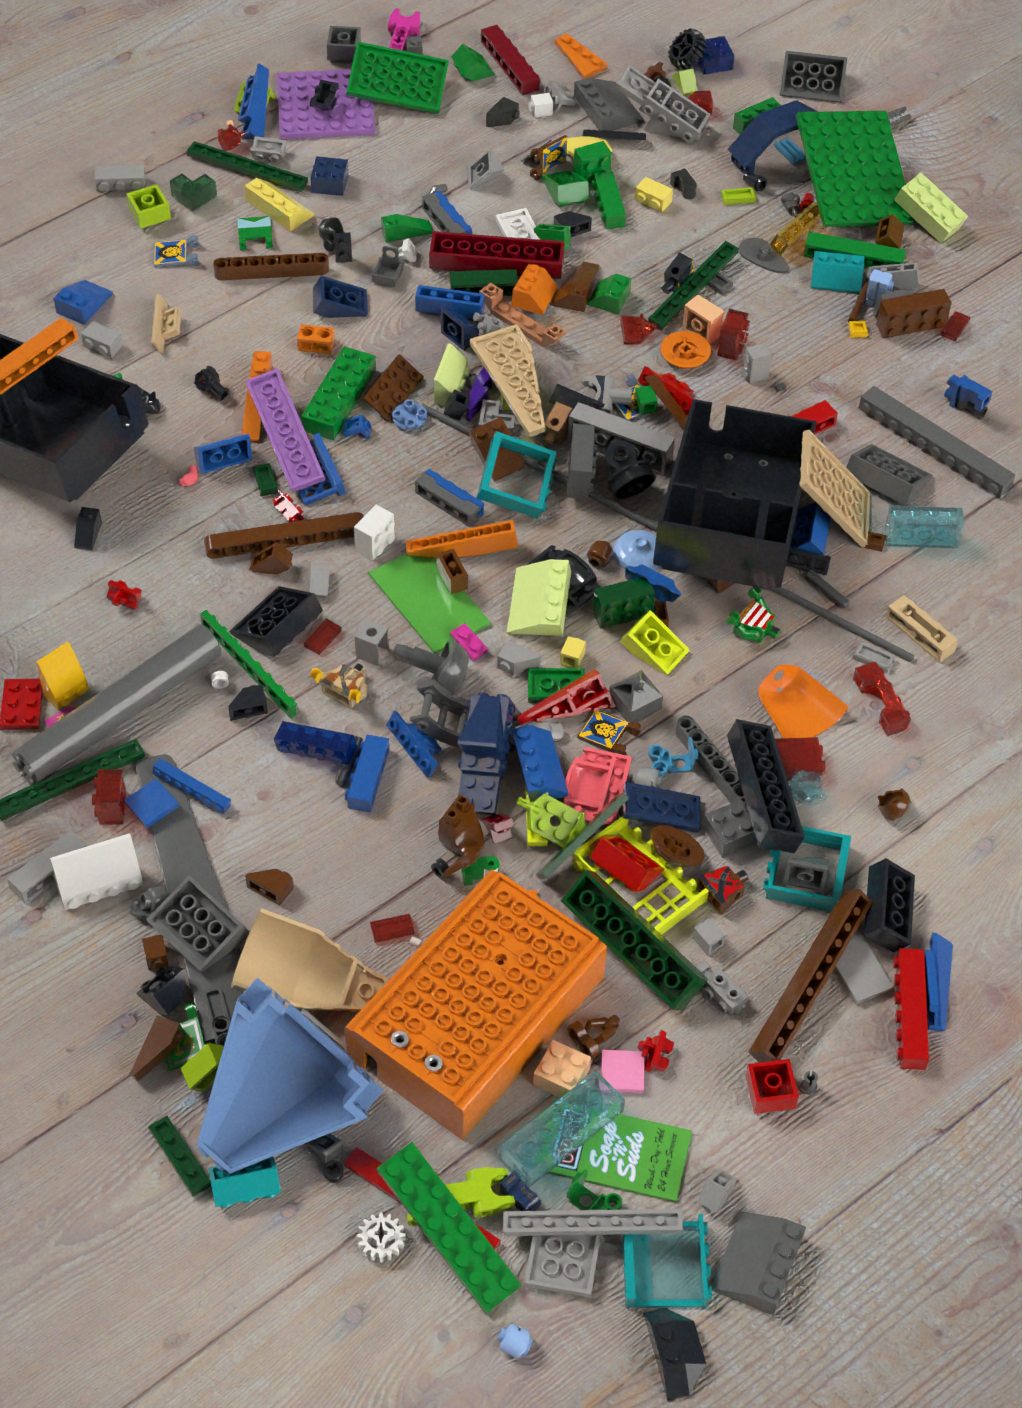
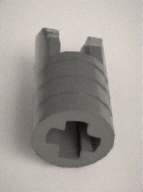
M906 106L887 113L890 126L912 119L910 114L902 116V113L907 109Z

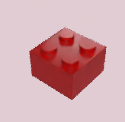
M790 1059L748 1064L746 1081L754 1114L796 1109L799 1095Z

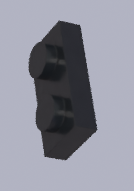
M351 232L334 233L336 263L352 262Z

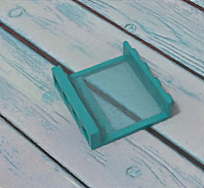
M698 1214L697 1221H683V1234H622L625 1308L707 1307L708 1299H712V1286L707 1284V1278H710L711 1270L710 1264H706V1256H709V1243H705L704 1235H708L707 1222H703V1214Z

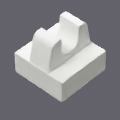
M410 239L403 240V246L399 248L401 253L399 257L412 263L416 261L418 249Z

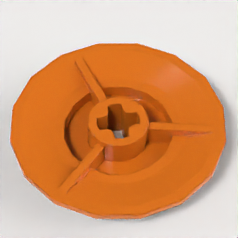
M691 331L671 333L664 338L660 345L663 358L671 365L682 369L701 366L708 361L711 355V346L707 339Z

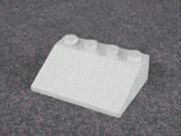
M130 833L50 858L65 910L75 909L80 905L97 902L99 899L116 896L119 893L135 890L143 886Z

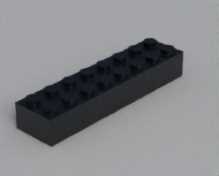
M736 719L727 734V738L758 846L795 853L804 840L805 835L772 728L769 725Z

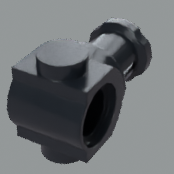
M207 366L206 369H202L195 375L194 384L199 390L212 392L217 396L218 401H222L228 396L229 389L220 384L219 374L212 366Z

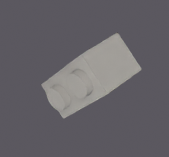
M94 321L81 333L84 347L110 358L123 346L122 334Z
M765 343L746 347L745 355L743 356L742 375L747 378L749 384L769 378L772 354Z

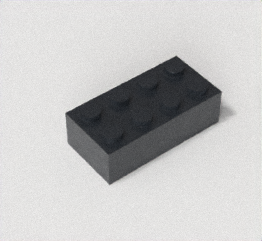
M887 858L869 866L867 897L873 903L865 915L864 936L894 953L899 948L911 945L915 875Z

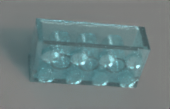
M889 506L884 529L886 546L958 548L964 528L963 509L953 507Z

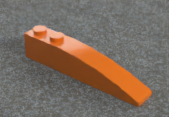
M254 351L249 379L272 371L271 352ZM247 389L242 434H249L250 442H259L263 423L249 389Z
M513 520L406 541L407 554L421 557H437L436 554L453 548L458 557L484 555L519 548Z

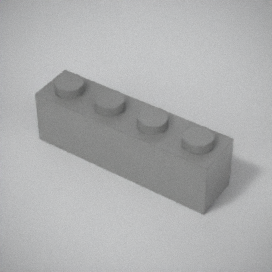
M72 831L62 835L58 841L50 847H46L38 856L30 859L19 870L11 873L7 878L10 889L26 904L56 881L50 858L87 847V845Z

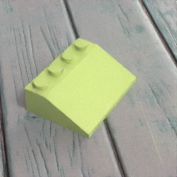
M550 559L516 568L507 634L563 636L571 578L569 560Z

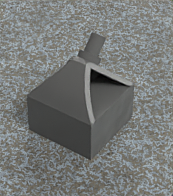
M642 670L610 686L609 692L616 706L615 708L625 721L639 722L662 710L663 695Z

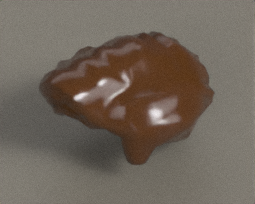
M902 788L900 790L886 791L883 796L878 795V808L884 818L893 821L901 818L906 813L911 799L909 794Z

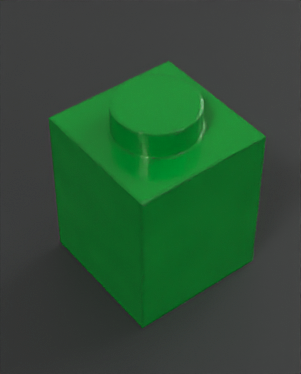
M649 385L635 388L634 401L639 415L656 412L658 399L652 387Z

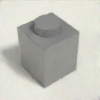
M711 918L696 924L693 939L707 956L724 946L726 935Z

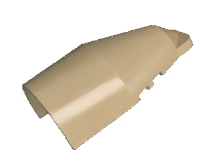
M261 908L243 947L231 988L244 993L253 981L259 978L264 984L275 990L283 999H287L298 1010L304 1008L305 1010L360 1012L386 984L388 979L386 976L369 969L353 955L350 956L340 948L339 944L327 938L321 930Z

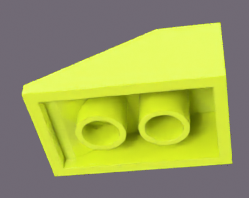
M651 610L642 616L620 640L634 656L665 675H668L690 651Z

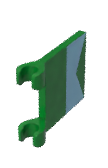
M270 216L237 218L240 250H246L247 240L266 239V248H273Z

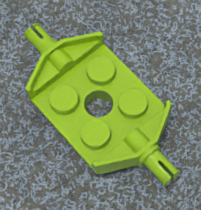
M544 793L533 802L519 797L516 804L526 809L527 828L561 847H564L585 827L584 812L580 813L548 795L549 793ZM552 816H555L558 819V825L556 827H553L550 824V818ZM591 835L586 841L588 842L594 836Z

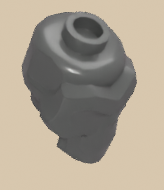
M164 887L149 888L148 891L141 893L140 899L134 900L131 914L138 918L144 916L148 918L170 894H168Z

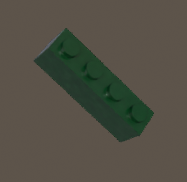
M517 269L450 272L451 290L479 293L481 289L492 283L503 290V296H512L513 289L518 282Z

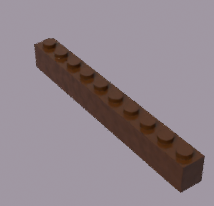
M861 889L844 891L748 1051L758 1062L781 1060L873 903Z

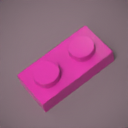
M465 623L450 632V636H454L456 642L466 649L472 662L488 653V648Z

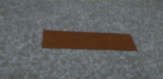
M657 375L644 377L684 430L688 417Z

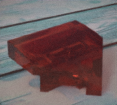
M642 313L639 317L621 316L623 343L625 345L641 344L654 332L658 325L654 322L651 324L644 319Z

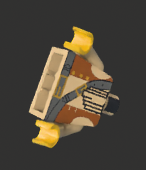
M359 663L353 668L342 664L338 668L322 672L318 668H312L309 677L315 678L314 681L316 683L321 681L322 693L350 709L354 707L355 703H359V701L364 700L367 696V685L363 675L365 668Z

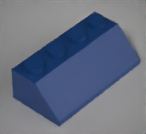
M533 725L514 728L512 730L513 743L529 801H535L544 793H549L548 795L554 799L569 796L551 731Z

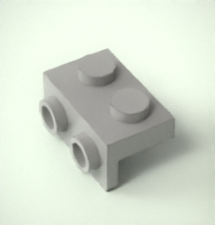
M549 80L543 90V94H550L555 111H559L562 104L575 107L577 103L573 97L574 95L562 81Z
M255 136L253 147H250V153L256 159L266 158L275 162L278 160L283 161L287 142L286 140Z

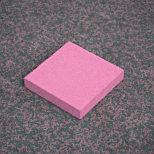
M602 1050L601 1091L644 1093V1058L641 1056L642 1052Z

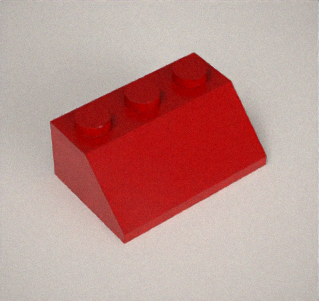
M620 835L601 837L590 856L595 861L596 866L609 871L611 877L624 882L626 888L633 892L645 890L665 869Z

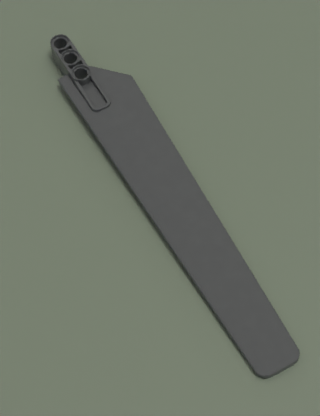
M162 754L141 759L136 764L140 787H144L157 778L179 803L178 808L150 826L168 894H171L190 875L225 907L185 792L175 788L171 783L165 782L164 779L152 773L153 765L160 758L176 767L173 758ZM239 946L203 972H200L183 956L194 1004L198 1008L199 1021L205 1043L215 1041V1044L224 1046L237 998L243 994V992L231 988L233 976L241 955ZM220 1027H225L223 1030H218Z

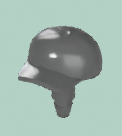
M450 636V639L447 640L441 656L416 646L413 649L408 647V645L396 644L393 654L400 659L409 661V665L433 673L431 680L435 679L438 684L451 692V696L459 690L466 677L469 654L460 643L456 642L454 636Z

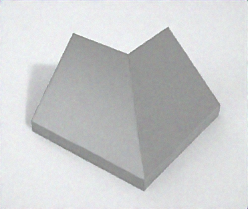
M489 149L468 166L470 190L492 180L505 170L492 149Z

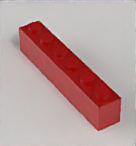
M899 948L897 956L893 957V968L897 969V974H894V986L897 987L894 1004L898 1005V1010L895 1012V1023H899V1029H896V1042H899L900 1047H897L896 1059L900 1060V1069L926 1070L929 1062L924 950Z

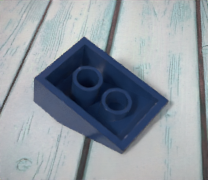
M321 275L313 287V313L328 318L366 317L368 315L367 289Z

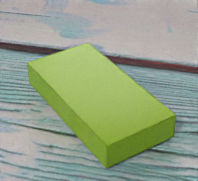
M753 187L721 190L724 205L756 202Z

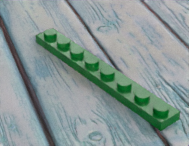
M207 610L201 612V624L214 635L218 643L258 685H263L266 694L290 719L297 715L295 699L289 697L280 684H276L272 675L266 673L262 665L252 658L250 652L241 647L237 638H233L229 634L228 629L219 624L215 615H211Z

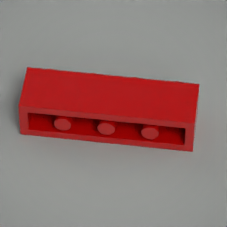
M824 400L805 410H801L791 417L816 421L814 433L816 435L836 425L838 412Z

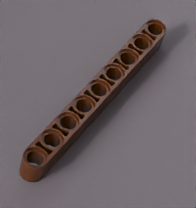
M360 512L211 534L204 538L206 555L208 558L217 559L261 552L276 542L284 548L353 538L355 537L354 526L364 515Z

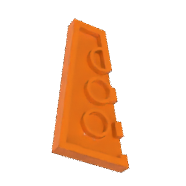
M565 33L555 39V45L564 56L568 57L569 63L575 66V70L582 75V79L590 78L607 69L605 61L569 34Z

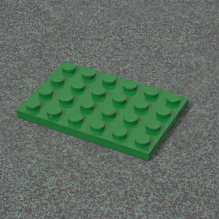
M357 41L346 95L439 114L449 60Z

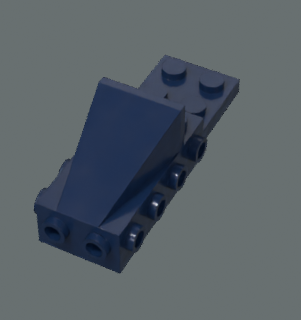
M487 693L472 694L471 701L469 700L467 704L468 719L465 720L464 730L458 739V745L463 750L462 757L458 761V767L462 771L458 795L461 794L469 798V802L474 804V810L477 814L496 815L501 779H503L504 772L507 769L506 757L510 750L509 737L513 730L512 717L515 714V704L510 697L504 694H497V696H490Z

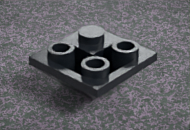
M169 966L161 967L156 972V976L144 982L136 994L159 1014L169 1015L183 1002L186 970Z

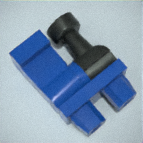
M953 374L947 381L950 387L947 388L944 394L946 398L950 399L949 406L953 408L956 406L960 411L966 408L975 412L977 418L982 419L988 410L986 405L990 403L993 391L968 379L969 377L965 374L961 378Z

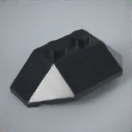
M667 1308L645 1312L643 1315L667 1401L690 1396L706 1367L695 1322Z

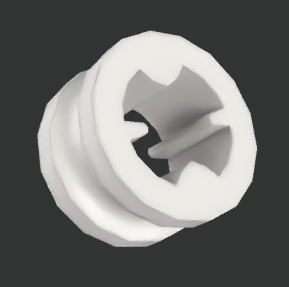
M217 671L211 675L214 688L223 689L228 686L229 680L226 672Z

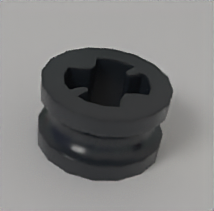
M439 858L436 863L431 865V869L437 877L443 879L444 876L442 874L449 865Z
M331 1160L324 1165V1177L327 1181L336 1183L343 1178V1165L339 1161ZM334 1168H337V1172L330 1175V1170L332 1171Z

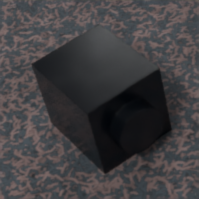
M454 389L446 401L444 415L460 420L468 408L470 395Z

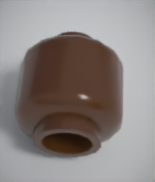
M595 541L587 552L588 562L596 568L607 566L614 555L612 546L607 541Z

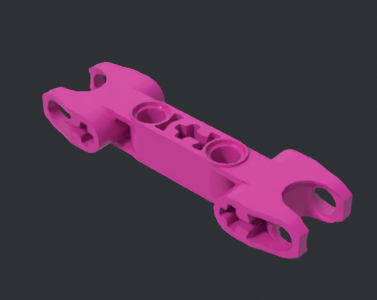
M394 9L388 22V32L393 33L389 48L406 51V38H409L410 35L419 36L420 12L415 11L412 16L405 17L400 14V9Z

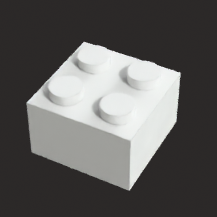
M375 505L354 526L355 551L371 560L381 555L384 548L395 539L394 514Z

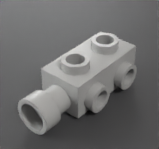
M706 961L701 962L696 967L708 978V981L703 986L704 995L708 999L713 998L717 1002L720 1012L723 1014L727 1012L731 1016L734 1013L739 1015L746 1009L745 1005L748 997L745 991L732 981L729 974L724 973L720 968L712 972L711 966Z

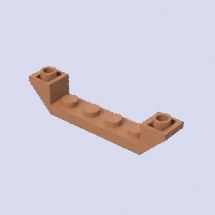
M489 283L479 291L480 294H485V304L492 315L509 326L517 324L526 337L542 347L556 343L567 334V331L555 323L545 328L503 301V290L492 283Z

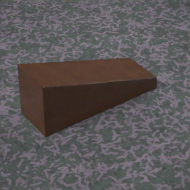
M655 601V615L669 628L666 601Z

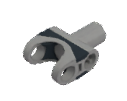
M594 375L582 378L581 384L596 391L597 394L593 399L605 404L603 408H597L598 410L610 414L612 412V404L631 405L632 389L614 388L615 379L613 377Z

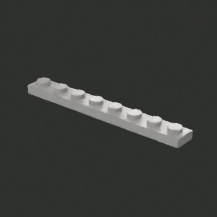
M682 1209L504 1211L503 1214L504 1236L683 1234Z

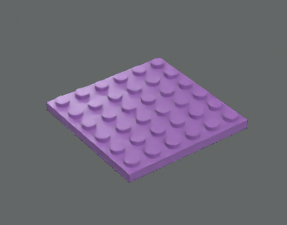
M351 69L277 73L280 139L375 135L373 101L346 95ZM320 80L339 83V90L336 91L335 95L337 102L333 110L310 107V99L314 97L315 87L319 85Z

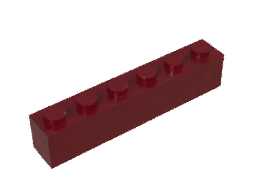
M497 24L481 29V43L522 96L538 91L539 83L541 82L539 75L526 62L525 57L519 53L517 47L507 38L504 31Z

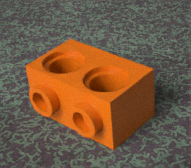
M300 325L297 336L298 351L332 354L335 342L334 328Z

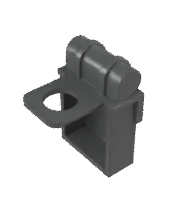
M383 246V255L379 257L372 273V282L395 287L398 278L401 277L405 259L399 257V250L397 248ZM386 251H393L395 256L387 255Z

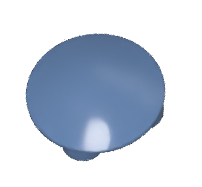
M408 399L392 412L393 422L404 430L420 428L427 420V410L422 405Z

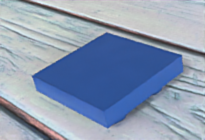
M157 778L124 799L127 807L146 828L179 807L176 799Z

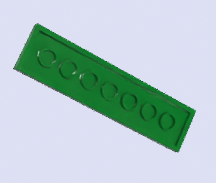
M413 1142L376 1169L485 1314L522 1286Z

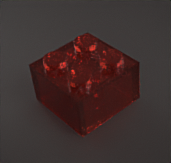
M734 309L728 310L719 334L717 356L737 361L739 354L742 355L744 350L743 343H747L749 333H746L751 322L748 320L749 313Z
M99 769L97 777H94L96 794H92V806H95L94 815L98 817L100 825H124L126 787L122 769Z

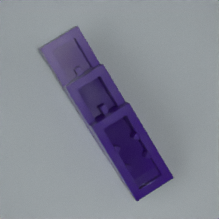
M485 367L480 371L470 392L467 408V421L469 422L482 408L483 399L488 400L489 390L492 388V378Z

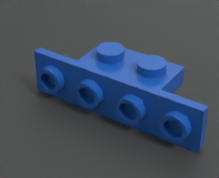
M393 711L386 726L424 775L431 777L438 765V762L432 755L439 754L442 748L436 739L419 730L413 723L407 724L397 711Z

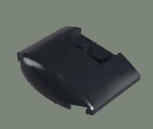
M551 545L527 565L550 559L569 560L571 578L565 617H569L594 596V589L600 586H598L595 573L583 559L567 549H564V551L555 550L556 547Z

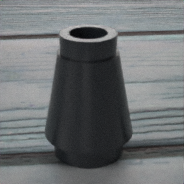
M749 172L743 176V181L753 187L755 191H763L767 186V180L764 176Z

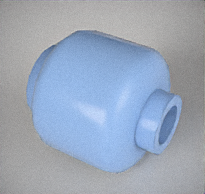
M510 1324L507 1329L502 1327L497 1338L500 1341V1350L514 1358H520L522 1355L526 1356L533 1341L530 1338V1332L516 1324Z

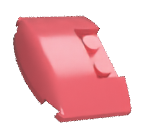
M589 747L584 748V753L580 757L575 758L567 773L565 782L569 796L564 797V804L580 813L584 812L585 822H590L617 794L623 793V785L627 782L631 766V756ZM619 809L602 825L609 826L614 823L618 818Z

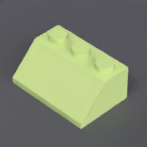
M452 344L447 345L434 378V404L445 406L447 399L454 389L460 392L461 389L464 390L466 385L465 378L470 375L468 359Z

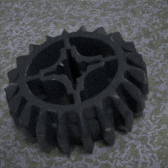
M689 28L688 30L685 29L683 33L680 32L679 36H675L676 39L669 46L668 58L671 64L680 70L691 69V66L695 67V64L699 63L700 58H703V53L706 52L705 48L707 45L705 43L707 41L703 34L698 30Z

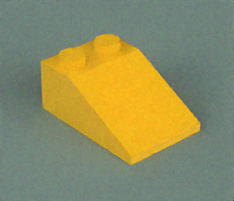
M69 642L36 661L44 697L57 710L67 706L71 701L84 695L89 690L87 678Z

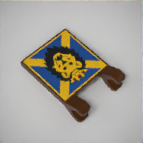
M566 135L541 148L531 150L530 156L535 155V160L540 159V168L531 169L530 176L534 175V179L539 180L542 174L566 162Z
M595 711L577 738L612 753L626 755V746L617 743L626 730L633 736H638L641 732V725L637 722L625 721L602 711Z

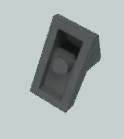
M330 1133L305 1143L307 1148L318 1154L323 1165L331 1160H335L342 1154V1140Z

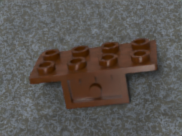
M398 354L366 391L363 400L389 422L392 419V412L395 408L408 399L424 376Z

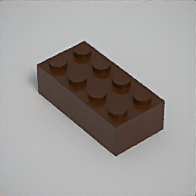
M945 289L884 299L880 302L876 325L883 339L943 328L947 326L952 302Z

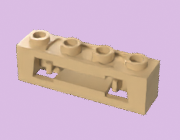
M905 595L888 606L886 618L939 663L955 652L958 639ZM898 619H902L906 626H904ZM929 643L932 647H935L937 649V652L934 651L931 647H929Z

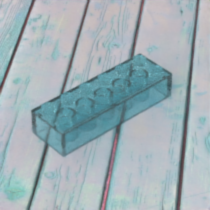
M595 1070L499 1147L498 1159L511 1173L516 1171L521 1176V1180L530 1188L624 1112L625 1098Z

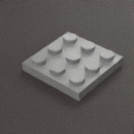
M601 1235L533 1236L524 1287L591 1298Z

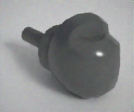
M793 192L786 193L781 197L782 204L788 212H792L794 217L797 218L798 213L796 210L800 203V197Z

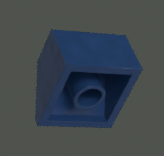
M446 307L441 308V333L462 350H466L471 346L470 339L479 336L478 327L457 311Z

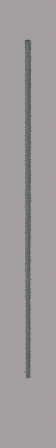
M422 404L427 410V414L470 435L469 431L473 430L455 419ZM521 454L525 464L545 473L546 466ZM552 470L553 478L567 485L568 477ZM595 491L589 492V497L657 531L658 523ZM772 587V591L910 662L913 661L915 655L782 587Z

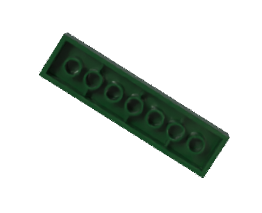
M585 870L562 898L561 902L673 1010L683 1011L708 981L705 975L596 872Z

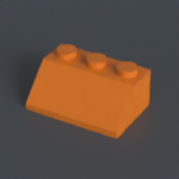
M528 264L513 289L511 306L543 315L557 292L558 286L545 268Z

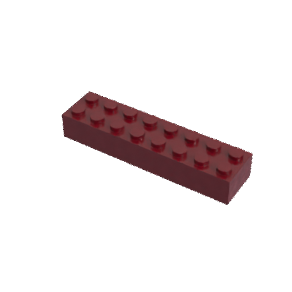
M433 231L429 251V269L452 271L517 269V276H522L528 264L545 268L552 279H561L565 241Z

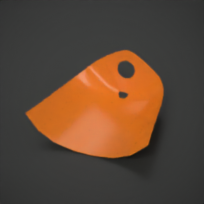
M778 665L760 683L758 689L763 706L783 739L789 742H801L824 732L842 718L849 708L848 705L806 671L795 665ZM778 671H783L782 678L777 681L774 680L775 674ZM782 687L781 692H778L776 689Z

